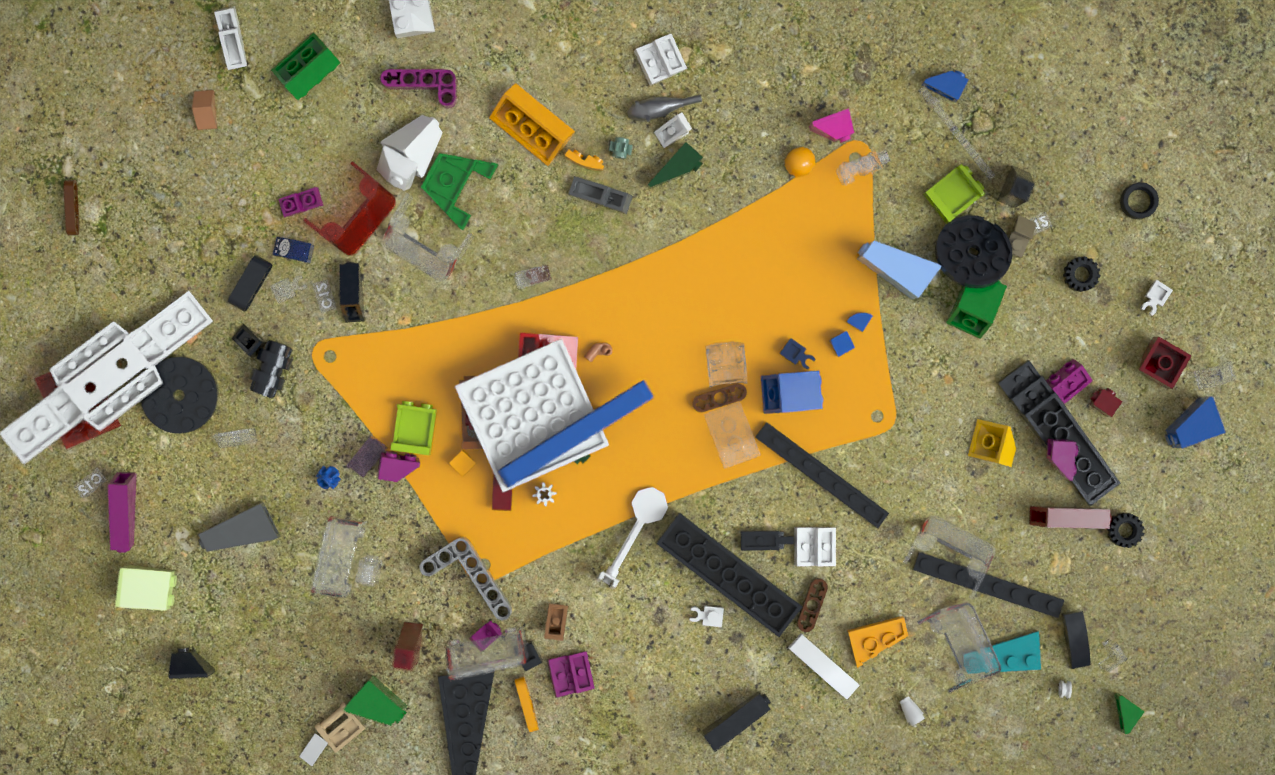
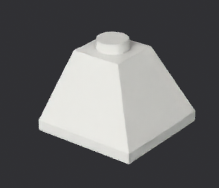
M384 146L376 170L394 187L405 191L412 186L418 164Z

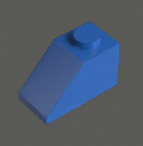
M955 70V72L949 71L927 78L923 81L922 86L953 102H957L969 79L965 78L966 75L962 72Z

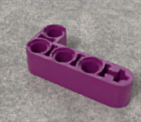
M388 69L381 74V82L387 89L438 90V99L444 108L449 109L456 105L457 79L451 70ZM390 75L393 79H399L398 75H400L401 84H399L398 80H391L389 84L386 79H389ZM408 75L414 76V81L411 84L404 82L405 77ZM427 75L433 76V81L430 84H425L423 81ZM446 75L453 77L452 82L449 84L443 83V78ZM446 94H450L453 97L450 103L443 102V97Z

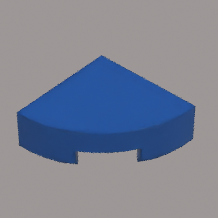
M857 313L846 322L863 332L873 315Z

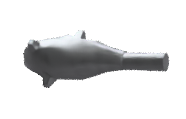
M701 94L687 98L653 96L647 100L635 101L627 111L628 118L632 120L650 122L652 119L666 117L672 111L686 105L702 102Z

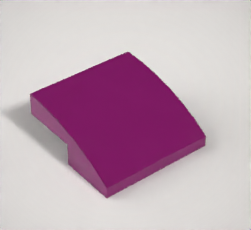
M587 651L547 660L556 698L595 689Z

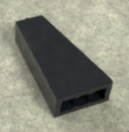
M1012 165L997 201L1013 208L1028 202L1035 186L1031 174Z
M758 691L703 729V736L713 751H718L770 711V700L765 693L761 695Z

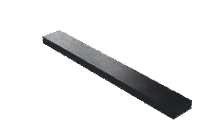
M766 422L755 436V438L876 528H879L889 515L886 510Z

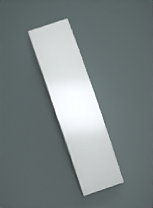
M801 633L788 647L846 699L860 686Z

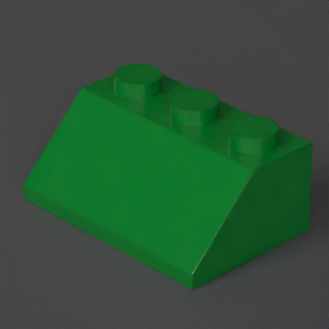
M313 32L271 71L298 101L306 96L308 91L315 85L319 84L325 76L334 71L341 62Z

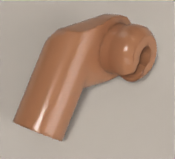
M595 343L584 357L592 362L597 355H611L613 349L608 343Z

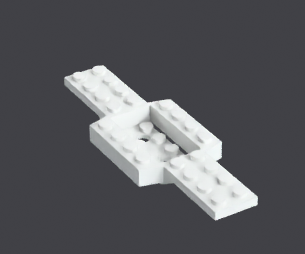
M188 291L130 334L118 324L112 322L50 369L58 388L1 431L0 435L22 463L26 464L84 419L96 429L102 431L160 387L163 382L155 365L210 325L213 320L190 291ZM118 359H126L128 366L125 369L117 368L116 362ZM149 368L89 413V409H91L93 406H95L97 403H99L101 400H103L105 397H107L109 394H111L113 391H115L117 388H119L121 385L127 382L130 378H132L142 369ZM86 383H95V392L87 393L84 388Z

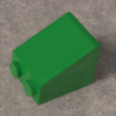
M1000 281L985 288L962 286L946 324L981 339L994 323L1007 286Z
M373 675L343 710L347 713L391 726L394 722L398 724L407 713L405 709L408 705Z

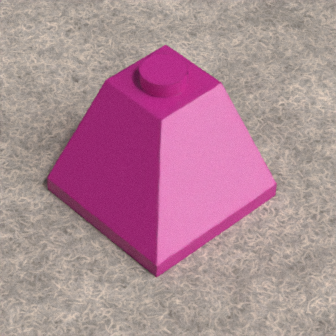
M849 109L816 120L809 126L810 131L834 142L839 140L840 143L850 140V136L854 134Z

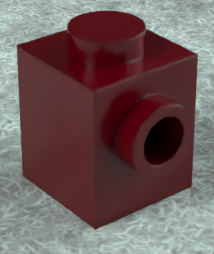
M1106 388L1095 390L1090 396L1091 402L1089 405L1106 417H1113L1123 401L1115 397L1116 393L1113 390Z

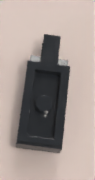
M741 531V551L784 549V544H794V537L784 536V531Z

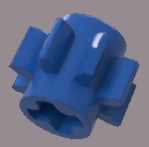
M322 466L316 475L318 478L317 483L323 489H328L329 487L334 489L341 480L339 478L340 473L333 466L328 468Z

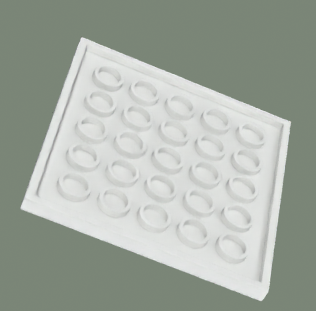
M562 339L455 386L503 492L609 445L603 430L509 488L506 487L497 473L499 469L594 411Z

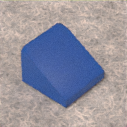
M847 331L829 340L838 357L855 348Z

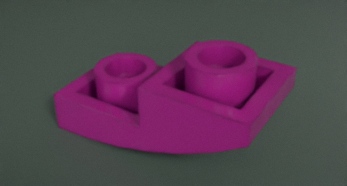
M318 187L278 199L284 217L324 206Z

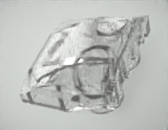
M725 342L705 346L709 387L731 383L748 384L744 343Z

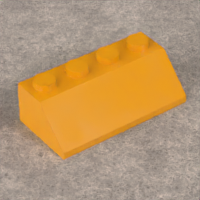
M516 83L504 93L489 117L547 166L552 163L575 132Z

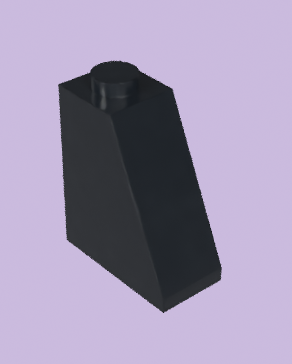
M354 262L340 264V308L345 323L365 321L362 272L359 263Z

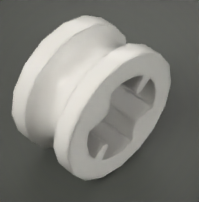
M1061 680L1059 682L1058 693L1060 698H1063V696H1066V698L1071 697V681L1064 683Z

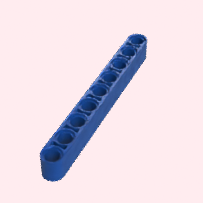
M644 380L640 381L499 469L497 473L507 488L513 486L645 404L654 397L653 393Z

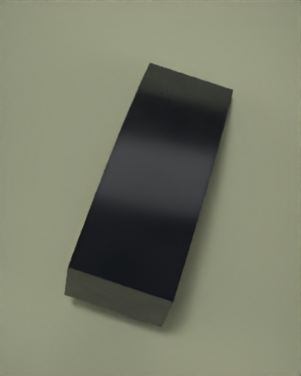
M1075 610L1061 613L1071 669L1090 666L1089 641L1083 611Z

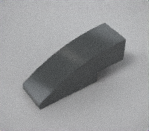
M574 176L568 193L576 198L627 214L633 198L629 193Z

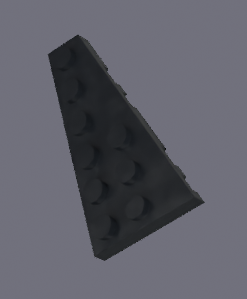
M495 668L449 674L450 679L448 674L438 676L452 775H476Z

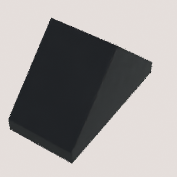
M245 324L232 337L233 341L250 357H256L260 348H263L267 343Z

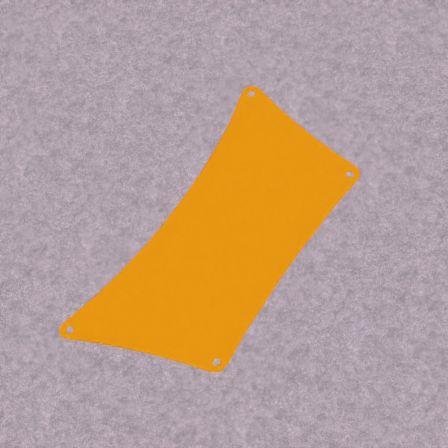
M853 140L847 142L817 162L809 174L795 177L777 190L719 222L673 245L626 265L521 302L458 318L406 329L324 339L319 341L313 348V363L316 369L349 404L385 451H393L391 450V444L394 438L398 410L397 404L402 405V401L414 402L413 406L421 407V404L433 405L432 409H437L431 455L401 451L394 452H397V455L403 456L405 454H414L419 458L420 467L405 476L406 480L422 501L448 544L459 537H466L480 558L489 560L491 566L488 570L496 580L555 550L635 517L632 501L640 490L653 487L664 493L666 502L670 503L709 487L788 462L755 438L766 422L809 454L882 434L894 425L896 406L880 315L877 273L857 259L860 256L858 254L860 248L867 242L875 241L873 217L874 160L869 146L862 141ZM854 152L859 153L862 159L858 165L851 164L849 161L850 154ZM857 313L873 315L863 332L846 321ZM847 331L855 348L838 357L829 340ZM520 333L578 337L576 371L593 410L640 381L644 380L654 397L603 429L609 443L608 446L590 453V458L584 464L581 462L576 464L572 461L512 488L511 511L492 510L494 472L483 449H463L476 462L463 477L449 464L462 451L463 442L461 399L455 386L459 384V380H464V376L476 377L517 359ZM790 338L806 348L805 355H812L816 359L815 361L806 359L805 364L810 367L809 369H804L799 360L795 365L779 354ZM595 343H608L613 349L611 355H597L592 362L584 357ZM328 350L336 353V359L332 363H328L324 359V354ZM819 371L822 379L823 409L764 414L761 376ZM734 384H742L747 390L746 397L735 403L705 412H698L693 407L694 398L701 394ZM735 387V391L729 393V389L725 390L729 397L728 401H732L731 396L737 395L740 398L741 393H743V389ZM721 392L716 393L714 396L715 402L718 404L723 403L725 395ZM707 395L708 400L705 401L699 398L696 406L701 407V409H704V405L710 403V407L714 406L711 401V395ZM879 410L883 413L884 418L881 422L876 423L871 419L873 411ZM543 482L545 487L553 485L551 491L557 492V494L551 497L554 499V502L547 501V506L542 501L537 504L538 497H533V494L538 492L535 487L542 488ZM547 489L540 491L542 499L550 497L548 496L549 491ZM458 541L457 549L465 551L467 548L466 543ZM469 557L467 564L470 567H475L477 561L475 558ZM478 574L477 579L480 583L487 582L485 574Z

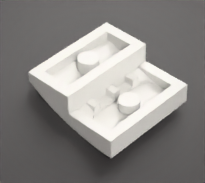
M672 34L656 39L652 43L634 50L650 86L687 69Z
M794 527V566H836V528Z

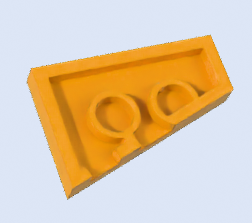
M903 616L847 630L857 668L870 658L876 657L884 649L890 648L908 636Z

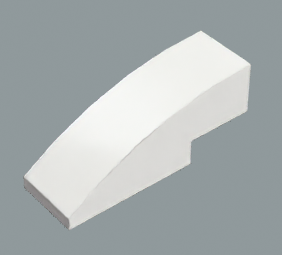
M235 6L216 10L214 13L228 70L247 66Z

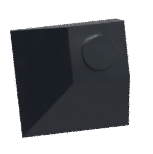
M189 647L177 648V651L171 654L168 679L207 678L215 673V668L195 650L189 651Z

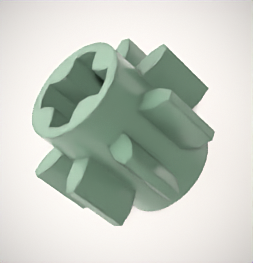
M615 137V142L610 141L609 151L613 152L612 157L626 159L627 155H631L633 145H629V139Z

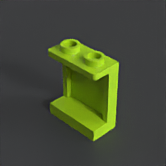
M960 164L923 194L946 224L985 194L983 191L985 189L978 180L975 181L971 176L973 173L966 165Z
M402 401V405L397 404L398 410L391 450L431 455L437 409H432L433 405L421 404V407L413 406L414 402Z

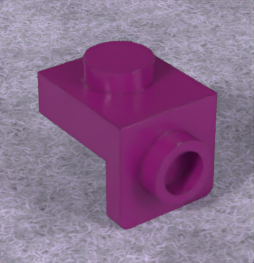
M490 620L469 639L482 653L503 634L500 632V627Z

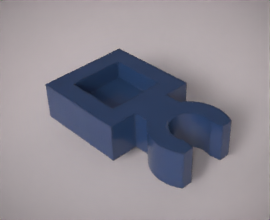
M792 338L789 339L779 353L795 365L799 360L804 369L810 368L805 364L806 359L816 360L812 355H805L806 348Z

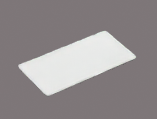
M315 733L299 757L313 766L328 742Z

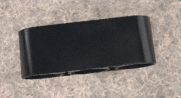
M254 255L232 291L228 303L246 312L271 271L273 264L258 255Z

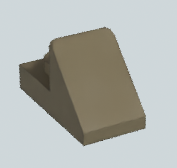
M1019 215L1009 235L1013 255L1022 258L1029 240L1033 238L1036 223Z

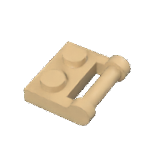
M345 701L323 722H318L314 726L335 753L366 729L365 725L356 715L343 710L347 705ZM345 713L348 718L328 733L326 728Z

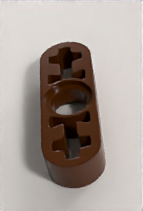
M65 180L66 233L68 236L79 235L78 185L76 180Z
M734 384L701 394L694 398L693 407L698 412H705L735 403L746 397L747 390L742 384ZM735 387L743 389L740 398L734 395L731 396L732 401H728L729 397L725 390L729 389V393L735 391ZM718 392L725 395V401L721 404L716 403L714 400V396ZM707 395H711V401L714 406L710 407V403L705 404L704 409L696 406L699 398L705 401L708 400Z
M821 578L811 581L802 605L797 626L803 632H810L814 629L828 589L827 583ZM822 582L821 585L824 589L819 590L817 594L821 596L820 600L817 597L810 596L811 593L815 595L816 588H814V584ZM810 600H815L818 603V607L813 611L807 608V603ZM804 611L809 614H815L814 618L809 617L811 625L806 626V628H803L801 623L802 620L805 621L807 618V614H804Z

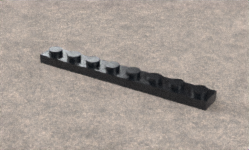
M918 552L912 569L1059 618L1065 601Z

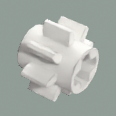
M543 482L542 488L535 487L538 492L533 494V497H538L537 504L542 501L547 506V501L554 502V499L551 497L557 494V492L551 491L553 485L545 487ZM547 489L549 491L548 496L550 497L542 499L540 491Z

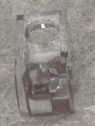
M548 265L522 270L513 274L518 291L552 280Z

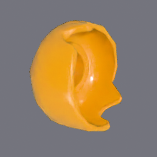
M805 147L794 148L787 154L784 160L786 170L795 177L809 174L816 165L813 152Z

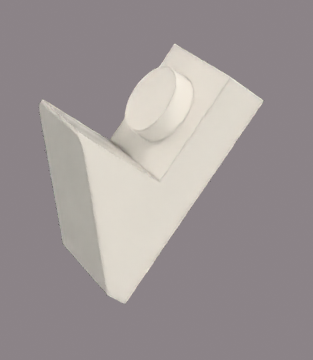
M680 113L654 133L663 148H666L686 136L692 128L683 113Z

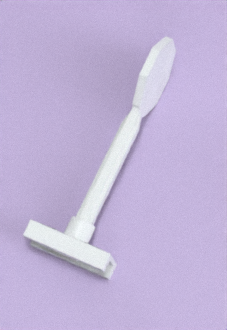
M653 487L640 490L635 495L632 507L637 521L613 564L608 567L606 572L602 571L596 579L600 582L604 578L603 582L610 585L609 588L612 590L616 588L619 582L616 579L619 573L618 569L643 524L662 520L668 509L664 493Z

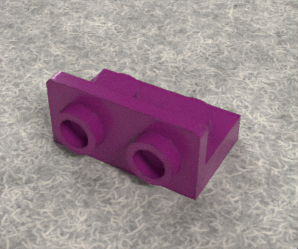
M1075 359L1065 363L1060 370L1046 380L1064 404L1093 381L1083 365Z

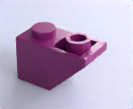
M1048 439L1047 459L1063 478L1073 481V476L1076 475L1077 470L1076 464H1074L1075 457L1078 455L1076 442L1072 440Z
M394 451L381 452L377 477L379 480L398 482L420 467V460L414 454H405L403 456L397 455V452Z

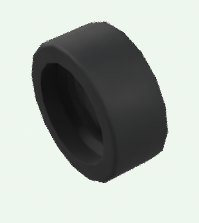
M1138 182L1123 190L1120 196L1122 211L1132 219L1140 220L1151 216L1159 205L1157 191L1147 183ZM1135 190H1143L1150 197V205L1143 212H1136L1129 206L1128 198Z

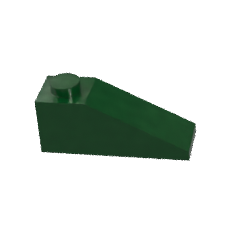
M685 142L649 182L647 187L652 189L690 174L692 170L696 172L703 165L701 162L703 157Z

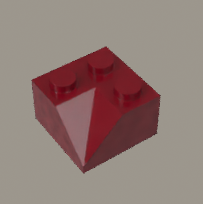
M1159 336L1152 337L1143 353L1139 371L1162 387L1173 389L1192 355Z

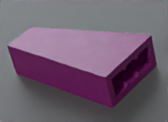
M117 472L108 483L110 550H116L119 553L130 551L134 545L137 474L131 472Z

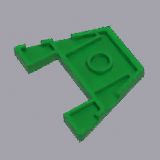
M439 153L421 188L464 231L472 215L455 207V203L473 171L491 180L499 164Z

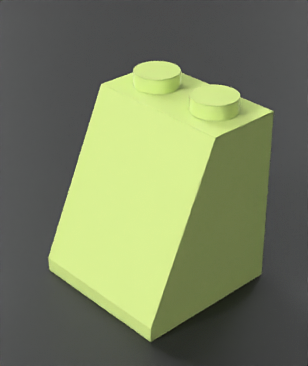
M135 565L121 567L115 607L153 610L170 609V606L174 604L172 589L176 586L177 576L174 575L175 570Z

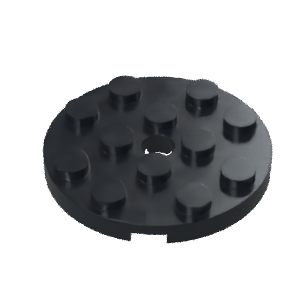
M966 215L953 219L944 226L935 245L936 259L938 264L942 266L941 270L955 283L968 288H985L997 283L1004 277L1012 262V246L1006 233L996 223L992 224L981 216ZM969 249H976L978 251V255H972L971 253H969Z
M186 357L168 358L155 365L163 384L141 400V405L147 418L158 428L176 434L189 433L204 426L216 411L219 395L216 380L210 370L202 363ZM177 390L184 392V398L181 401L175 399V392Z

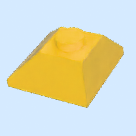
M977 419L968 456L1012 467L1016 445L1011 427Z

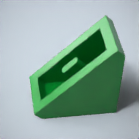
M1116 693L1115 700L1120 731L1124 734H1129L1145 711L1121 694Z

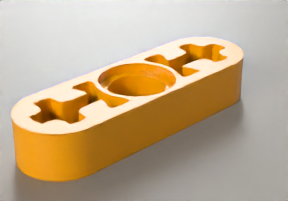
M525 677L516 678L515 684L529 732L537 731L539 726Z

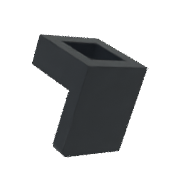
M533 640L524 644L523 647L520 646L516 649L525 672L543 663V659Z

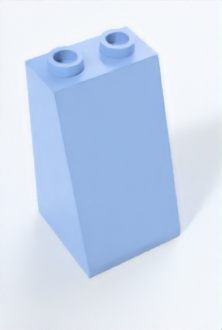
M877 241L867 242L858 251L860 256L857 259L912 300L920 297L942 267L939 264Z

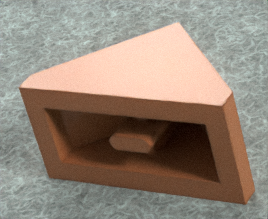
M214 90L195 91L192 110L197 130L217 129Z

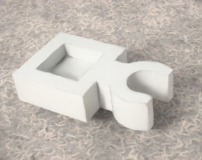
M1155 280L1145 295L1149 299L1148 302L1143 303L1140 309L1145 310L1146 306H1150L1151 312L1149 315H1154L1157 311L1156 305L1163 306L1173 290L1160 281Z
M704 605V611L697 607H691L690 610L696 611L698 615L695 618L690 617V621L697 622L701 619L703 620L702 625L722 627L723 607Z

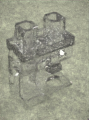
M875 150L854 161L841 163L837 168V175L841 184L846 186L855 181L854 176H867L871 172L872 174L879 172L883 168L882 166L890 162L887 151L877 154Z

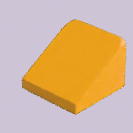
M462 450L449 464L463 477L476 462Z

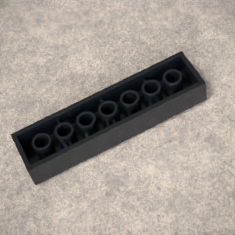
M680 512L656 541L657 545L778 637L782 635L802 609V606Z

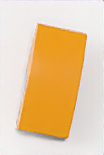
M575 149L573 152L568 150L564 155L566 159L583 168L595 171H603L604 169L603 161L596 155L593 157L588 155L583 160L584 156Z

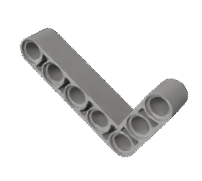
M466 537L455 539L421 562V573L425 576H432L459 559L495 617L499 620H506L510 617L512 613L511 604ZM458 541L466 543L467 548L465 551L457 549ZM441 552H448L450 560L443 561L440 557ZM469 557L476 559L477 565L475 567L468 566L467 559ZM426 562H431L434 565L432 572L425 570L424 565ZM478 574H485L487 582L480 583L477 579ZM495 590L498 593V597L490 599L488 591ZM500 606L507 607L508 614L505 616L500 615L498 608Z

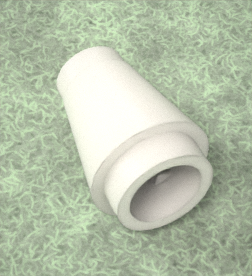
M909 696L899 702L907 723H910L911 726L925 719L922 715L924 713Z

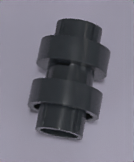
M268 340L265 349L260 348L256 359L262 362L259 369L252 368L249 379L253 380L250 386L251 391L269 398H274L277 390L282 391L286 379L280 376L283 369L290 370L293 359L289 358L292 352L291 347Z

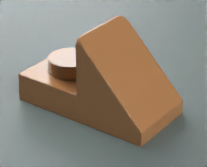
M549 603L545 639L564 640L568 606Z

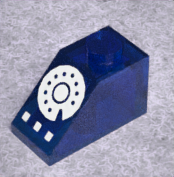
M276 237L272 255L310 264L314 245L298 240Z

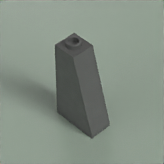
M260 503L198 534L200 537L198 541L201 548L209 552L275 540L281 536L265 504Z

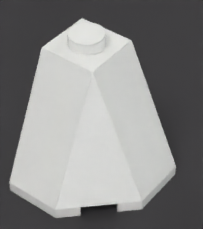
M421 115L383 139L380 143L383 147L387 146L417 163L418 167L415 176L422 178L443 132L435 118Z

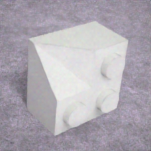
M389 0L397 38L435 32L429 0Z

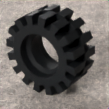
M1078 257L1066 264L1067 266L1063 270L1065 271L1063 277H1065L1064 282L1068 284L1069 288H1072L1074 291L1083 292L1094 288L1098 284V278L1101 276L1099 274L1100 268H1097L1098 264L1094 263L1093 259ZM1078 267H1084L1089 272L1088 279L1084 282L1078 281L1075 277V271Z
M1118 513L1117 516L1112 517L1110 529H1107L1109 534L1107 535L1115 545L1131 548L1142 541L1141 537L1145 534L1143 533V530H1145L1144 526H1142L1143 522L1133 514ZM1123 523H1129L1133 529L1132 534L1126 538L1119 534V527Z

